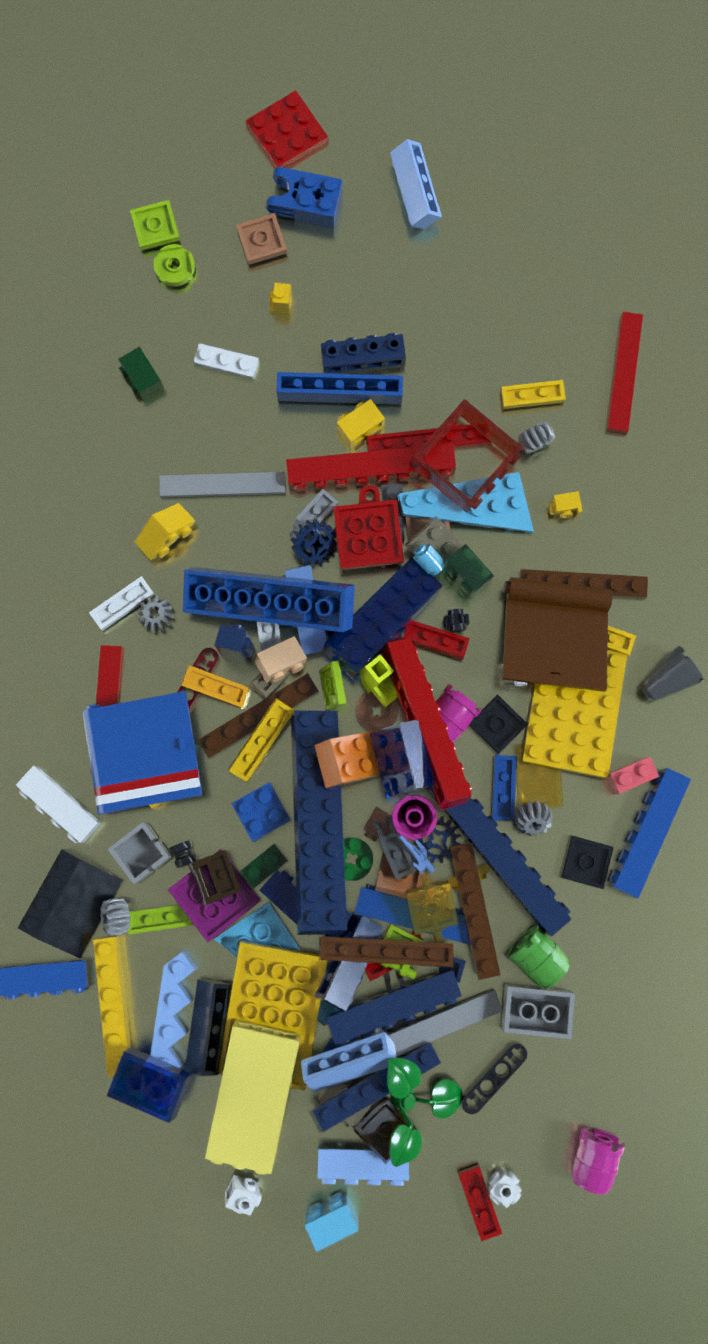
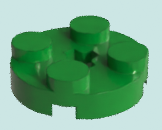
M350 837L344 838L345 880H360L370 872L373 865L372 850L363 840ZM348 853L358 856L355 865L346 863L345 860L348 859Z

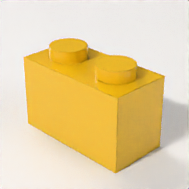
M370 399L367 402L362 401L357 404L355 410L349 414L347 412L342 414L336 422L337 430L350 448L366 439V436L385 426V418Z

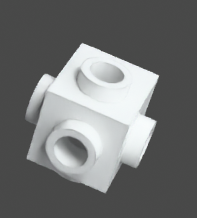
M501 1168L488 1181L487 1186L491 1193L489 1197L497 1205L502 1203L506 1208L510 1204L514 1205L521 1197L520 1180L511 1171L507 1173ZM504 1188H508V1189L505 1191V1193L503 1194V1193H502V1190H503Z
M234 1174L225 1191V1207L240 1214L251 1215L254 1208H257L261 1201L262 1195L259 1192V1183L251 1178H243Z

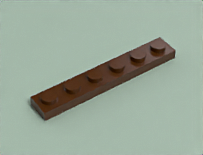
M520 570V578L611 589L613 597L647 598L648 577Z
M307 673L198 739L210 759L251 734L275 698L294 708L317 694L319 690Z
M472 842L452 846L450 851L478 980L500 976Z
M321 936L319 940V960L453 967V944Z

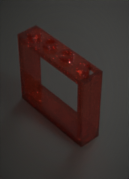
M464 399L413 455L409 465L463 511L468 513L471 508L475 510L483 501L481 497L484 493L487 495L491 493L496 486L494 482L497 478L500 481L508 473L506 468L510 464L512 466L516 464L521 458L518 454L523 447ZM461 418L465 419L508 455L471 499L424 461Z

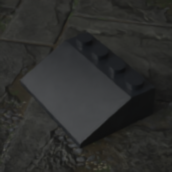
M61 849L20 922L18 929L44 943L81 958L101 922L100 908L103 901L113 899L124 880L68 849Z

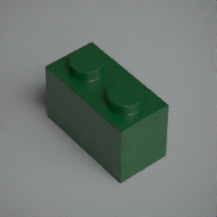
M140 346L118 359L121 364L119 370L125 379L128 377L132 382L129 386L135 396L139 394L142 400L164 388Z
M274 843L240 870V873L254 889L289 860L277 844Z

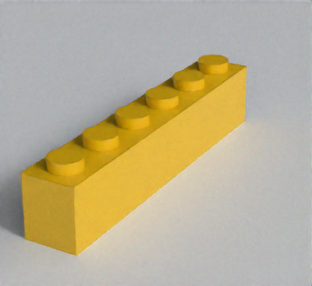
M120 935L97 938L93 940L107 1077L130 1074L134 1070Z

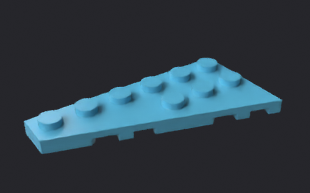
M519 472L399 493L397 496L401 514L405 517L433 519L437 516L442 522H459L464 525L503 528L508 531L518 530L530 534L534 532Z
M267 902L214 939L235 957L238 956L241 940L302 951L270 902ZM321 1001L318 1022L323 1026L327 1025L324 1016L340 1009H336Z

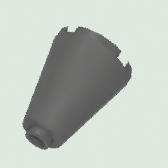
M681 646L676 647L642 683L644 688L641 691L648 700L652 698L656 701L705 681L692 659L687 656L685 657L683 654L685 651Z

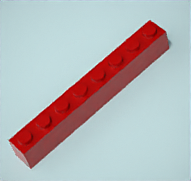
M453 443L286 459L289 490L293 489L296 492L312 487L321 490L333 485L342 488L353 483L362 486L374 481L383 484L395 479L404 482L416 477L420 480H425L437 475L441 478H446L455 474L456 470Z
M411 638L387 642L381 653L385 661L394 670L390 677L440 809L465 804L472 796V789L463 774V765L456 756L455 745L449 738L447 724L443 722L440 715V706L433 697L432 686L426 679L425 668L419 661L418 650L413 645Z

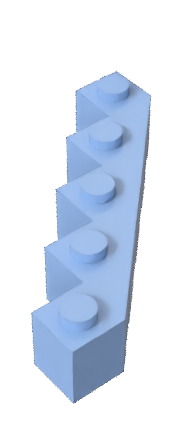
M186 950L182 951L163 967L144 1095L157 1114L176 1101L180 1095L168 1077L184 1064V1061L172 1045L189 1031L176 1014L193 1000V997L181 981L198 968Z

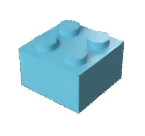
M340 1192L329 1197L328 1202L322 1205L316 1203L308 1208L304 1226L316 1252L358 1232V1216L347 1192L342 1195Z

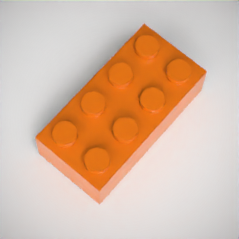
M396 727L333 738L314 745L325 788L388 775L407 769Z

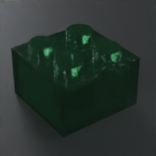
M467 544L446 560L445 567L443 568L445 571L444 576L451 583L454 581L459 587L457 589L464 598L468 597L470 601L488 587L494 577Z

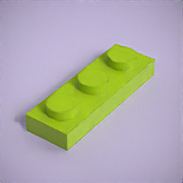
M179 905L132 911L129 913L131 919L128 935L191 926L193 923Z

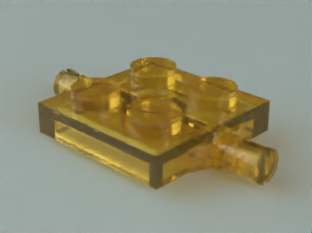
M424 871L425 875L423 872L420 873L422 885L405 891L413 931L415 935L425 932L433 933L434 943H439V941L443 943L441 931L449 926L458 924L451 886L448 880L431 883L429 871Z

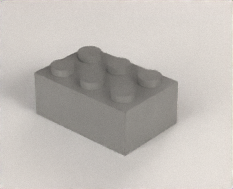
M504 984L502 1031L504 1033L572 1039L575 993L571 990Z

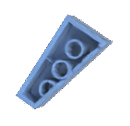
M310 565L285 570L286 575H282V577L313 580ZM293 626V630L298 629L300 638L296 639L305 655L329 650L324 630Z

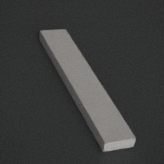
M285 472L160 476L161 498L286 494Z
M492 989L392 1031L387 1035L394 1043L396 1056H399L503 1010L496 991Z

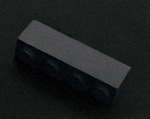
M197 980L185 1071L199 1076L219 1075L231 984L217 980Z

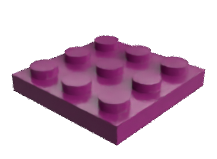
M232 863L231 866L241 890L237 894L203 907L201 902L202 896L192 871L168 889V892L207 943L260 902V899ZM207 865L200 867L211 896L217 894Z

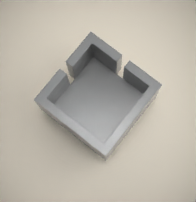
M142 822L108 848V851L133 885L140 883L154 872L152 869H158L173 857L161 841H155L159 837L147 822Z

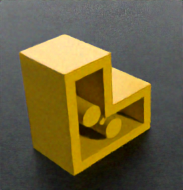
M177 503L152 514L134 543L150 560L157 557L162 558L170 551L169 546L180 537H187L191 533V527L195 520Z

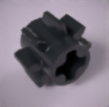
M463 609L448 610V615L443 617L444 628L449 627V632L452 633L465 631V626L470 624L469 614H464Z

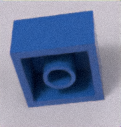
M270 782L231 803L252 842H256L292 821Z

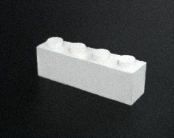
M33 765L16 784L20 789L19 794L26 800L32 799L36 803L34 807L42 814L47 813L52 817L50 821L59 829L63 827L68 832L67 837L75 843L78 841L85 843L102 824L38 766Z

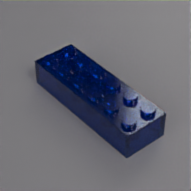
M411 557L353 614L352 629L345 632L336 631L324 643L322 651L332 661H339L340 668L354 680L361 670L383 651L387 642H392L440 593L443 585L431 574H427Z

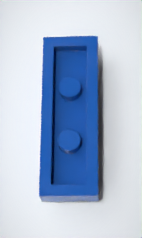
M494 755L492 817L494 820L514 821L517 756Z

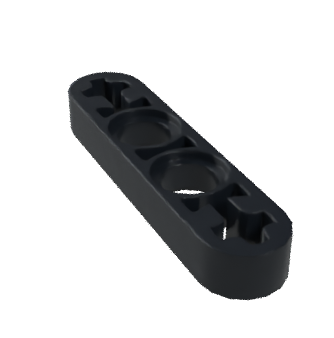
M511 1043L466 1091L461 1101L462 1108L466 1113H478L525 1062L527 1050L521 1043ZM514 1048L516 1050L521 1048L520 1053L522 1056L520 1058L514 1057L512 1063L515 1065L512 1067L504 1058L507 1056L510 1059L513 1056L512 1050ZM501 1063L508 1067V1072L504 1076L497 1075L495 1071L497 1065ZM484 1080L492 1082L493 1088L490 1092L486 1093L481 1090L480 1085ZM477 1089L479 1094L485 1098L481 1100L478 1097L475 1100L476 1107L470 1106L467 1108L468 1103L466 1100L468 1098L473 1100L477 1096L473 1091Z

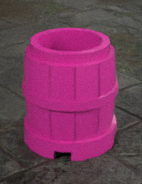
M448 684L443 690L444 693L436 702L440 706L442 720L447 724L449 738L454 743L467 730L473 718L477 717L482 710L480 708L475 709L477 705L459 690L453 689L451 691L453 686Z
M583 1128L579 1136L580 1143L574 1155L571 1174L573 1182L588 1192L607 1194L612 1189L615 1177L618 1175L620 1156L623 1155L625 1143L619 1144V1138L606 1131L595 1129L594 1133L588 1132L589 1128Z

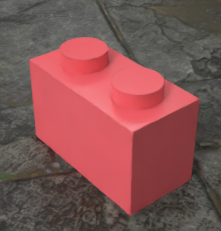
M647 757L609 773L607 780L614 795L655 779L659 775L651 758Z

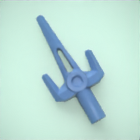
M399 835L400 840L414 856L415 862L412 865L419 872L426 870L428 873H433L435 867L427 859L425 847L416 839L415 842L420 848L418 850L402 835Z

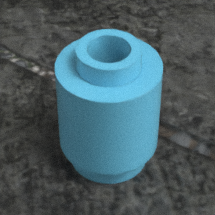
M422 544L414 551V560L427 574L435 576L445 567L443 558L430 544Z

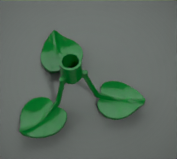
M403 1058L387 1059V1087L391 1094V1103L399 1108L398 1112L402 1114L408 1124V1127L404 1124L398 1125L390 1139V1160L393 1166L398 1167L414 1160L419 1155L423 1143L421 1133L416 1129H412L413 1124L405 1112L413 1109L416 1102L429 1105L433 1104L432 1114L435 1117L448 1118L458 1110L463 1093L462 1089L454 1081L441 1079L435 1083L431 1090L432 1100L418 1098L413 1095V1089L421 1083L419 1067L415 1063Z

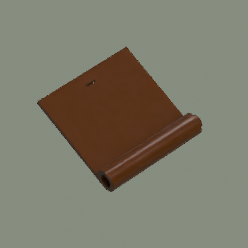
M510 577L509 581H505L503 593L507 594L502 680L606 692L608 612L612 605L613 591L611 589Z

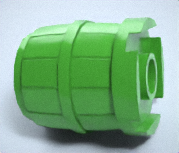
M536 925L521 936L523 939L519 943L515 942L507 956L513 963H517L525 975L539 987L549 989L566 974L570 968V963L559 946L545 935L542 928Z

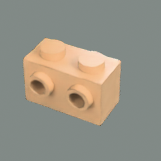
M294 636L257 653L254 662L264 680L268 683L272 680L273 682L281 680L285 677V674L291 671L296 673L302 670L307 657Z

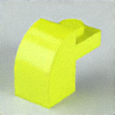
M379 655L360 671V679L368 694L372 692L386 708L398 698L392 679L389 677L394 670Z

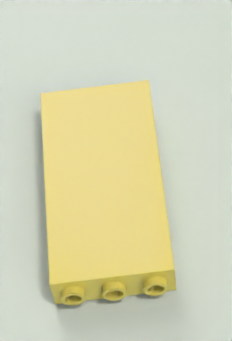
M235 1021L232 1027L205 1159L210 1160L214 1164H229L240 1170L245 1168L254 1170L255 1173L260 1175L272 1173L300 1045V1034L244 1021Z

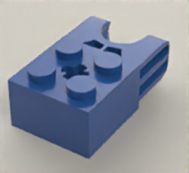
M277 167L273 172V179L277 185L286 188L288 192L282 196H270L266 201L265 207L267 211L271 214L275 213V215L293 218L298 222L334 229L343 192L342 179Z

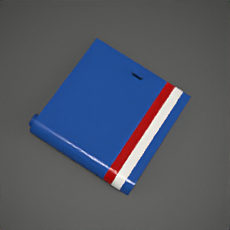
M186 691L99 707L98 704L86 706V710L82 711L97 815L203 795Z

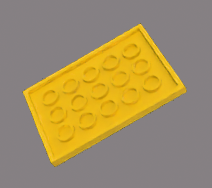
M607 650L606 692L543 684L534 685L521 762L608 779L627 655Z
M240 941L224 1032L219 1074L223 1075L232 1027L235 1021L239 1020L301 1035L290 1088L305 1091L306 1083L303 1080L301 1060L310 1058L312 1055L321 1000L316 998L315 994L326 973L328 961H320L318 954Z

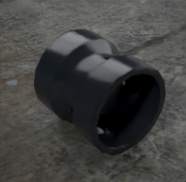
M190 840L169 848L171 854L175 856L176 860L174 863L176 868L197 861L195 854L191 852Z

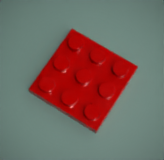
M296 90L245 120L246 126L275 168H285L328 142V135Z
M397 499L333 507L341 570L404 563Z

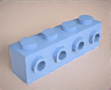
M407 139L390 152L392 165L397 175V182L401 189L409 223L412 227L426 229L442 216L421 144Z
M383 1032L301 1060L303 1080L313 1092H317L388 1068L387 1059L397 1058L394 1043Z
M318 1149L317 1179H322V1184H335V1180H345V1185H358V1180H367V1185H381V1181H390L391 1186H404V1181H409V1162L395 1167L392 1165L391 1160L385 1164L372 1150Z

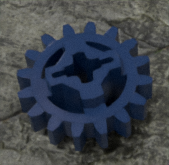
M314 518L313 523L306 520L305 526L299 524L300 530L293 531L296 538L291 539V542L294 544L291 548L296 557L305 564L309 560L311 565H314L316 560L322 564V558L324 557L329 560L328 553H334L335 551L332 546L337 545V542L334 540L337 535L334 533L333 528L327 525L324 520L319 523L316 518ZM321 531L325 532L326 537L321 534ZM302 547H304L308 551V553L304 552L302 550Z
M443 816L439 818L436 825L444 826L447 829L438 831L434 828L433 830L434 834L442 836L440 840L442 847L437 843H432L434 839L432 832L428 836V841L424 844L423 838L418 839L427 851V858L431 857V863H434L436 858H438L440 863H443V857L451 860L450 848L448 849L446 846L448 837L451 836L452 838L450 847L461 845V843L456 842V838L461 837V834H455L454 832L458 827L450 826L452 820H448L445 823ZM436 848L441 854H432L428 850Z

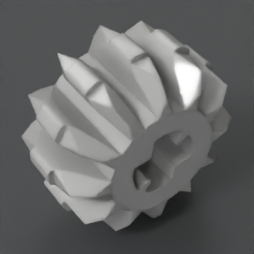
M541 422L521 433L518 437L519 444L525 453H533L554 441V431L548 422Z
M159 596L155 597L154 602L148 597L147 605L144 602L140 603L144 610H137V613L141 615L138 621L139 623H144L143 628L145 630L151 627V631L155 633L158 627L162 632L164 631L163 624L171 625L167 619L174 618V615L169 613L173 610V607L171 605L167 606L168 601L166 599L161 601ZM158 610L159 617L156 618L154 616L153 619L152 612L155 611L157 613Z
M538 800L534 803L528 801V804H521L520 808L516 809L515 823L522 834L528 833L529 837L532 834L539 836L540 832L546 833L547 828L551 827L552 813L546 806V803L540 804Z
M123 898L103 901L100 908V916L106 935L118 936L127 933L130 928L131 918L126 901Z

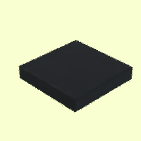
M497 694L482 709L480 714L473 718L469 727L498 755L528 723Z
M570 835L560 878L604 889L614 847Z

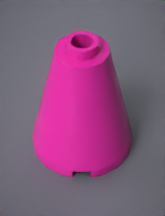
M409 795L399 800L395 805L392 820L399 834L405 838L416 840L428 836L434 830L437 822V812L432 802L420 795Z

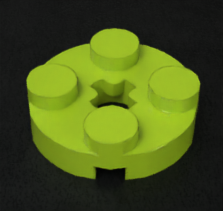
M171 244L164 246L153 261L156 276L165 286H181L193 279L195 272L194 258L191 252L184 249L181 245ZM172 262H176L179 265L177 269L169 268V266H172Z

